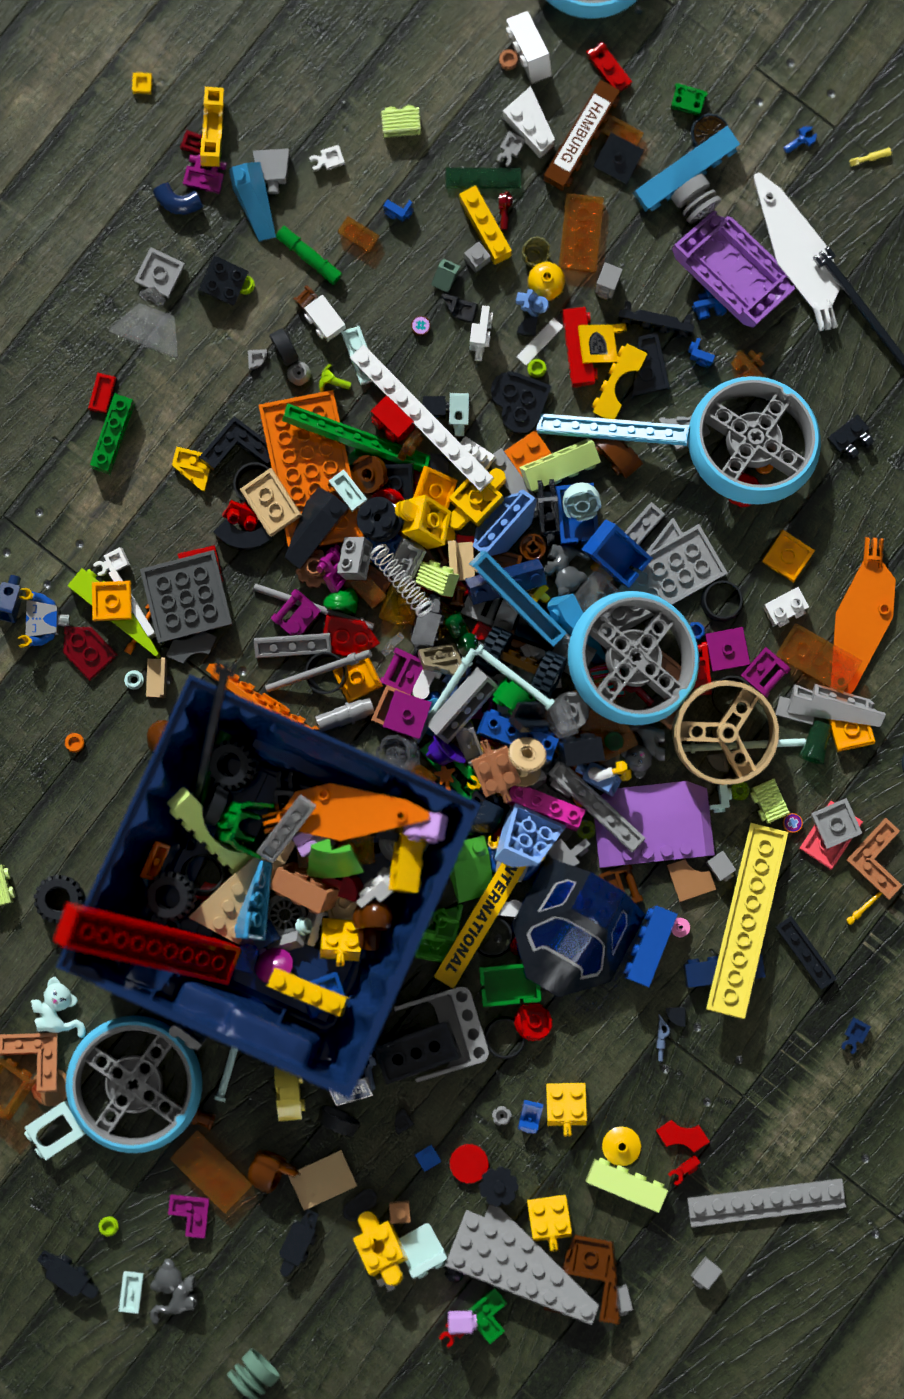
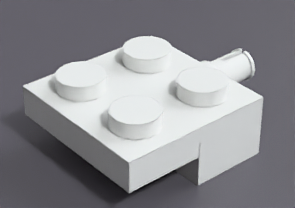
M482 306L480 324L472 323L469 350L475 351V361H482L485 347H489L490 331H487V328L491 329L493 313L489 312L490 306Z
M391 866L388 868L383 867L377 873L375 879L370 878L364 884V888L359 892L360 897L356 902L361 908L374 897L381 902L393 892L388 890Z

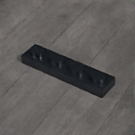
M789 916L775 926L820 990L837 979L792 916Z

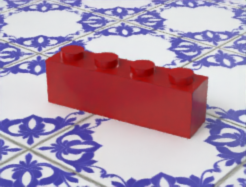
M586 307L563 309L562 317L571 387L594 385L595 379H598L597 368H593V363H583L578 331L579 325L591 323L590 312H586Z

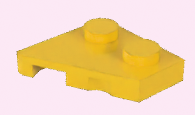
M176 447L172 466L201 491L205 492L211 469L199 460V456L202 453Z

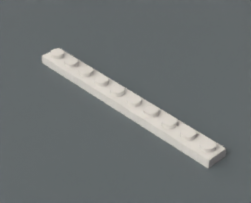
M364 344L350 357L414 421V424L480 492L494 479Z

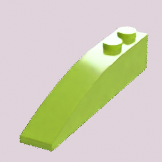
M81 568L67 586L92 605V582L99 581L96 579L97 575L90 569L85 571ZM133 613L132 620L112 621L158 659L161 657L152 639L147 636Z

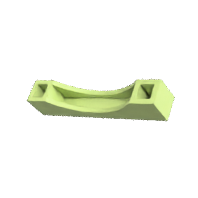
M184 786L167 802L171 808L169 812L176 819L180 817L183 820L181 824L188 831L192 829L195 832L193 836L200 843L204 841L207 844L205 848L212 855L216 853L218 855L216 859L224 867L228 865L230 867L228 870L232 875L253 858L236 850L232 845L215 839L208 833L203 820L202 805Z

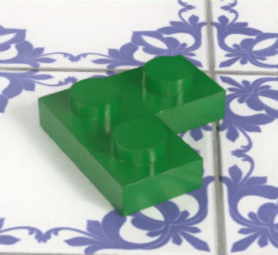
M495 1287L467 1310L472 1311V1315H476L477 1329L489 1344L505 1332L493 1315L504 1307L507 1301Z

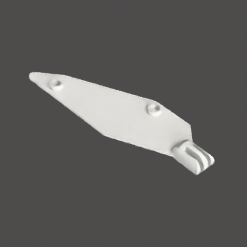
M756 173L754 181L777 264L813 308L819 331L829 330L831 327L833 329L837 328L838 325L832 305L841 287L825 266L819 268L813 260L815 255L822 260L818 254L820 251H823L828 256L825 252L826 244L782 189L761 173Z

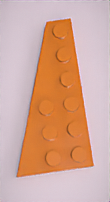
M209 664L206 671L211 674L212 679L218 681L219 675L214 674L216 664ZM235 674L234 678L229 677L227 691L319 732L317 726L310 727L305 724L306 719L290 714L289 708L266 693L261 695L256 692L254 685L239 681L240 677Z

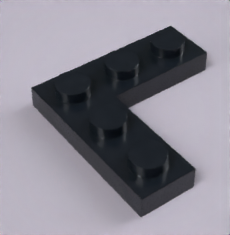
M235 416L199 456V460L214 471L235 445L238 444L264 465L268 466L270 464L266 440Z

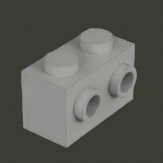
M344 537L340 561L337 565V573L346 580H366L373 544L365 537Z

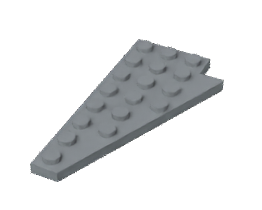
M672 518L647 550V553L653 558L643 571L634 568L633 571L637 572L639 577L630 588L621 584L615 593L625 591L646 592L658 596L673 605L728 573L700 524L682 533L675 519ZM624 606L610 610L602 616L622 632L633 628L655 614L639 607ZM602 629V635L607 637V631Z
M489 1204L485 1217L466 1210L446 1261V1267L592 1325L599 1305L499 1206L496 1207Z

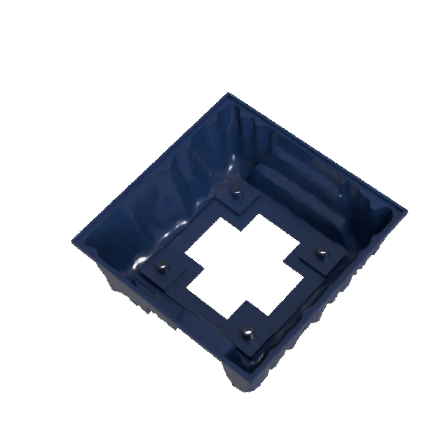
M189 674L84 904L85 907L167 926L170 922H175L179 930L212 937L214 931L190 919L188 915L182 919L168 922L163 921V919L158 920L155 918V914L151 915L149 913L151 911L150 908H146L145 905L148 904L147 900H144V896L147 895L145 888L149 887L148 883L150 880L140 877V874L155 841H162L171 846L158 875L170 871L181 872L183 864L189 858L208 853V850L205 848L207 844L204 841L200 843L197 839L191 850H187L188 842L190 841L188 839L185 848L182 849L180 847V838L185 833V827L181 824L183 820L180 817L176 819L169 812L171 808L167 802L183 786L191 794L194 790L215 696V685ZM226 691L216 737L221 730L234 736V740L247 741L250 743L249 747L253 746L255 748L253 752L258 753L259 757L256 759L260 761V765L257 766L259 773L255 774V780L250 781L249 785L241 787L237 791L228 789L229 794L226 803H244L248 801L267 804L275 803L276 773L282 771L284 781L287 782L289 772L295 773L296 782H299L300 790L332 783L405 799L429 813H438L448 817L444 841H437L436 844L429 843L427 850L422 854L423 868L420 870L421 886L418 893L408 894L393 891L384 899L392 907L394 919L391 930L381 933L378 950H365L361 948L359 962L344 960L345 965L341 967V961L338 967L336 965L337 960L320 958V950L304 944V947L290 950L289 954L293 959L291 974L310 982L333 972L338 973L344 994L350 998L343 1016H337L325 1011L311 1019L304 1001L268 987L267 983L258 978L255 971L256 964L241 957L237 959L229 985L69 948H64L56 968L350 1099L481 804ZM230 753L226 759V767L233 775L239 773L241 762L236 754ZM213 781V783H212V785H211V788H212V789H213V787L215 786L214 781ZM210 790L208 797L204 803V806L202 807V814L212 790ZM265 807L261 810L241 809L258 814L260 820L246 818L240 821L238 828L257 837L265 820L262 819V815L267 814L270 808ZM205 824L208 833L214 837L216 826ZM369 835L350 840L356 845V855L363 865L364 872L357 874L363 884V888L370 878L375 879L377 877V873L383 867L388 868L392 864L382 853L375 854L372 851V846L375 843H379V839L372 838ZM204 857L193 859L188 866V877L193 883L204 862ZM166 885L162 890V900L166 906L174 908L180 901V893L173 885ZM195 901V907L194 909L190 910L191 913L194 912L202 903L199 901Z

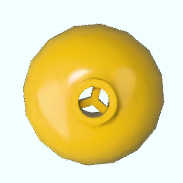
M541 262L534 266L527 280L528 288L534 290L538 296L545 297L548 301L558 297L563 292L565 286V276L561 268L551 262Z

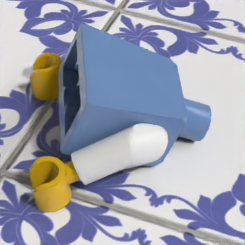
M624 761L616 762V769H612V767L606 769L592 762L589 765H577L575 770L583 775L582 779L587 784L611 797L614 796L621 781H629L632 777L631 770H627V764Z

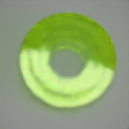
M745 782L731 786L732 797L735 800L741 801L748 797L750 790ZM738 787L743 789V793L741 795L737 794L736 789Z
M588 820L581 821L577 829L578 836L582 839L586 838V840L592 838L596 832L595 825ZM585 826L589 827L590 829L589 833L587 834L583 833L582 831L583 827Z

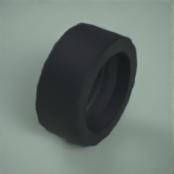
M283 328L269 335L286 366L299 360V356Z

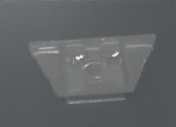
M138 303L109 329L111 334L176 359L178 358L175 317Z

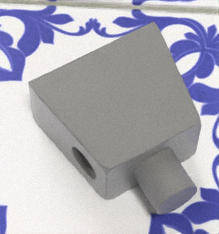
M289 149L253 151L255 162L261 163L264 182L268 187V194H278L279 184L287 183L290 160Z

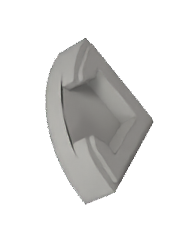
M267 349L248 350L249 370L257 369L265 362Z

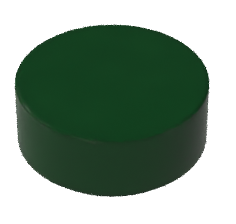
M617 731L609 732L604 740L605 746L611 751L621 749L624 744L623 735Z

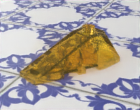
M401 581L394 582V585L398 586ZM412 583L411 585H409L406 588V590L411 588L414 584ZM391 584L379 618L395 625H413L416 615L415 610L411 609V604H407L406 599L402 598V593H398L397 588ZM408 584L399 587V591L402 592ZM415 585L411 590L403 593V596L407 597L408 594L418 586ZM419 588L413 591L410 594V596L416 593L419 590ZM421 589L415 596L408 598V602L412 603L418 594L425 592V596L420 601L412 604V607L416 608L422 600L429 598L430 594ZM422 594V595H420L419 597H417V599H416L415 601H417L418 599H420L424 594ZM441 601L440 607H442L444 617L448 618L456 614L454 608ZM444 621L443 625L438 627V630L449 631Z

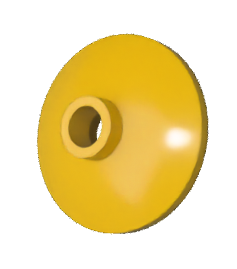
M616 1127L605 1135L602 1150L606 1159L612 1164L626 1166L638 1158L641 1151V1142L638 1135L630 1128ZM624 1143L626 1145L625 1150H619V1144Z

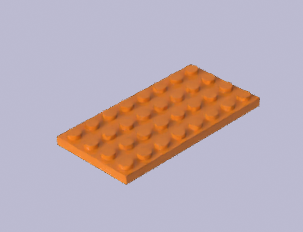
M334 391L259 404L271 468L280 479L301 514L306 501L318 487L335 495L343 502L329 484V480L342 470H345L352 479L345 444L282 421L286 405L289 403L340 422ZM357 508L353 512L349 509L348 513L319 547L343 543L344 537H364V534L357 525L359 509ZM300 518L284 528L288 547Z

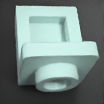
M727 785L717 786L720 804L709 806V810H714V813L725 812V808L730 807L729 800L732 799L731 788H727Z

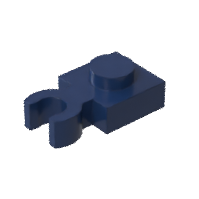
M853 1017L844 1033L849 1038L841 1044V1049H845L846 1045L850 1044L852 1046L850 1053L854 1054L857 1049L856 1043H863L871 1026Z

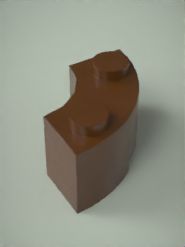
M591 438L594 441L598 454H603L612 464L611 469L616 475L621 474L623 477L628 478L643 465L638 455L623 440Z

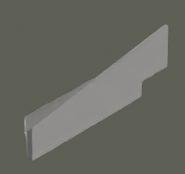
M794 684L787 712L792 714L876 727L881 726L886 715L884 712L874 709L875 703L870 699L818 684L814 685L813 691Z

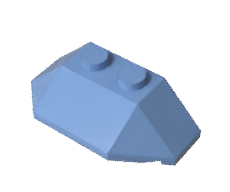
M520 490L518 493L504 497V501L479 528L476 527L473 547L479 552L482 550L486 551L490 556L507 552L532 524L537 499L525 490Z

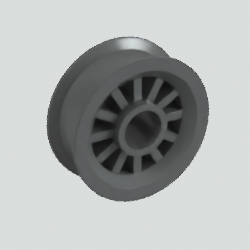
M276 895L269 900L267 919L269 918L272 922L271 917H277L272 924L280 936L296 931V927L291 920L297 922V919L293 918V916L299 915V917L307 918V912L303 905H296L290 909L292 905L291 899ZM286 900L290 901L288 907H286ZM280 901H283V907L279 904ZM275 904L278 906L279 910L273 908ZM298 908L299 913H293ZM284 909L290 912V918L286 921L280 918V912ZM273 910L277 912V914H271V911ZM280 921L278 927L274 925L276 922ZM287 922L290 924L292 928H287Z

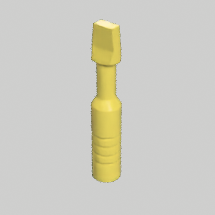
M890 148L870 153L865 157H857L849 160L850 166L890 156L892 152Z

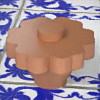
M316 550L300 570L296 569L300 582H306L309 588H319L321 583L326 585L323 576L326 574L325 570L322 573L316 570L319 560L325 557L322 550Z

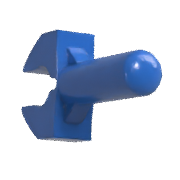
M804 126L799 129L800 136L786 145L784 151L789 153L801 144H807L809 147L813 145L817 133L810 138H804L806 133L810 132L813 127Z

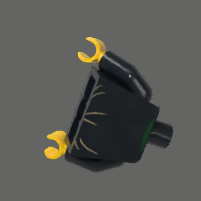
M471 776L476 781V784L471 785L467 782L468 787L479 790L474 792L471 800L481 805L468 835L479 837L487 833L496 832L499 824H504L507 813H505V807L501 805L502 800L497 793L485 797L478 778Z

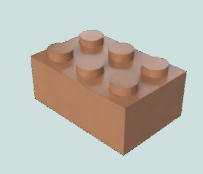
M294 861L277 867L270 885V889L274 890L275 894L291 899L292 903L307 907L308 911L314 914H320L335 907L339 897V888L323 883V878L308 876L307 868Z

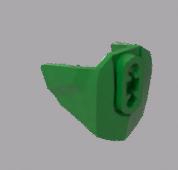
M252 801L226 803L222 815L216 824L217 838L231 844L242 853L261 859L260 855L236 842V840L252 843L255 840L254 838L244 836L239 830L238 826L241 820L246 818L260 820L258 814L241 809L261 810L265 807L274 808L275 805Z

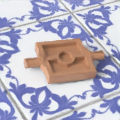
M488 740L481 741L480 744L484 753L480 757L471 760L484 795L488 797L495 793H501L504 803H508V801H512L508 790L512 786L522 783L516 767L509 760L508 747L505 746L500 749L491 750Z

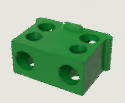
M679 83L675 84V94L671 108L699 116L704 99L708 95L707 91Z

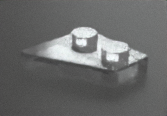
M564 696L554 699V703L548 710L545 709L542 715L551 725V731L558 739L579 733L568 697Z

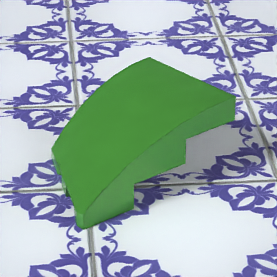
M326 839L314 843L310 847L309 865L306 870L307 875L310 877L341 878L364 872L363 865L350 844L335 849L331 840Z
M460 904L449 909H438L433 912L414 954V958L439 963L443 962L458 937L463 905Z

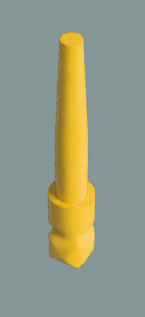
M878 892L858 911L856 910L852 914L853 916L847 918V923L849 925H852L855 919L858 920L862 916L861 914L865 910H867L882 895V893Z

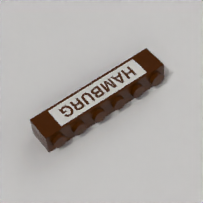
M602 80L599 81L545 172L543 179L545 182L561 191L565 187H570L574 179L572 177L575 170L577 172L580 170L583 161H581L583 156H588L593 147L590 144L593 139L597 140L602 132L600 127L603 123L607 124L611 117L609 112L612 107H617L621 99L619 97L620 90Z

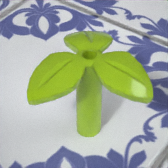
M328 364L321 375L319 382L320 392H323L324 386L327 383L349 390L351 382L335 378L334 374L329 371L332 365Z

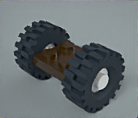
M494 626L485 639L484 645H482L484 646L483 649L501 663L506 661L534 674L535 677L532 680L531 686L550 699L563 675L567 658L551 650H548L541 663V660L536 657L523 656L522 651L516 648L509 649L513 640V633ZM481 656L478 657L475 667H478L487 675L495 677L499 670Z

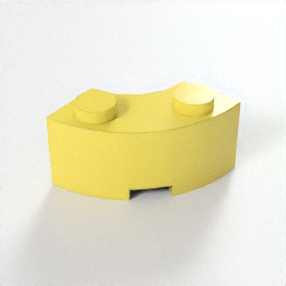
M274 1066L278 1120L302 1119V1111H305V1100H301L300 1084L303 1083V1078Z

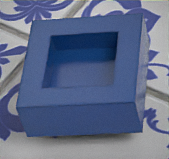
M432 1144L415 1154L424 1171L441 1162Z

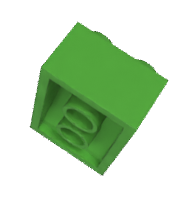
M484 835L464 841L450 873L458 903L482 897L492 880L490 856Z

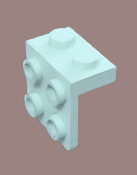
M425 1223L399 1238L408 1257V1260L405 1262L409 1267L412 1278L417 1276L420 1279L428 1274L427 1270L435 1267L437 1269L446 1264L444 1260L447 1259V1255L430 1224Z

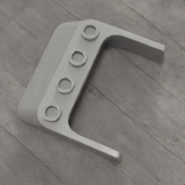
M457 987L394 1007V1010L397 1011L423 1002L431 1003L436 1010L439 1023L449 1020L462 1055L461 1058L451 1061L445 1069L416 1077V1083L481 1063L488 1058V1047L472 995L467 988Z

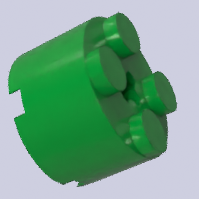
M507 676L492 694L494 696L492 700L499 706H507L509 708L507 712L511 715L518 702L537 701L534 697L530 699L532 695L515 682L511 681L509 683L510 679Z

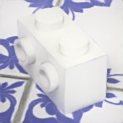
M323 294L304 308L306 313L304 317L310 324L314 323L317 327L315 331L321 339L325 338L328 342L346 329L345 323Z
M799 587L763 606L773 627L776 625L782 627L788 624L789 618L795 616L797 619L805 615V610L809 608Z

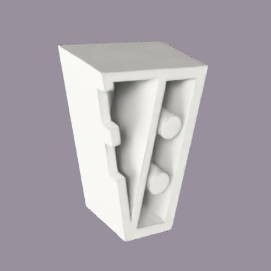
M528 11L507 19L508 27L505 28L509 39L512 38L514 50L519 54L521 64L525 68L531 84L552 76L549 53Z
M530 86L503 110L502 118L520 137L526 139L525 143L541 158L554 147L555 139Z

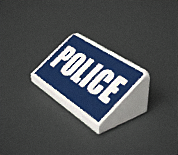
M368 1077L358 1080L350 1099L330 1091L336 1106L373 1096Z

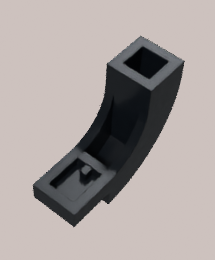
M227 518L213 531L224 544L241 551L257 550L267 546L274 540L273 537L268 535L263 526L256 531L245 532L229 523Z

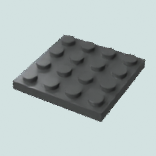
M214 550L140 569L159 644L233 625Z

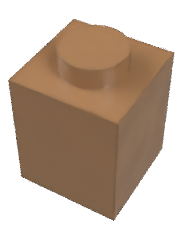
M409 1200L389 1203L391 1224L409 1223L411 1221Z

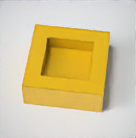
M133 72L132 93L151 94L152 73Z

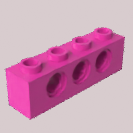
M515 785L509 791L512 801L506 803L511 806L517 803L566 825V828L577 831L585 813V809L530 787H518Z

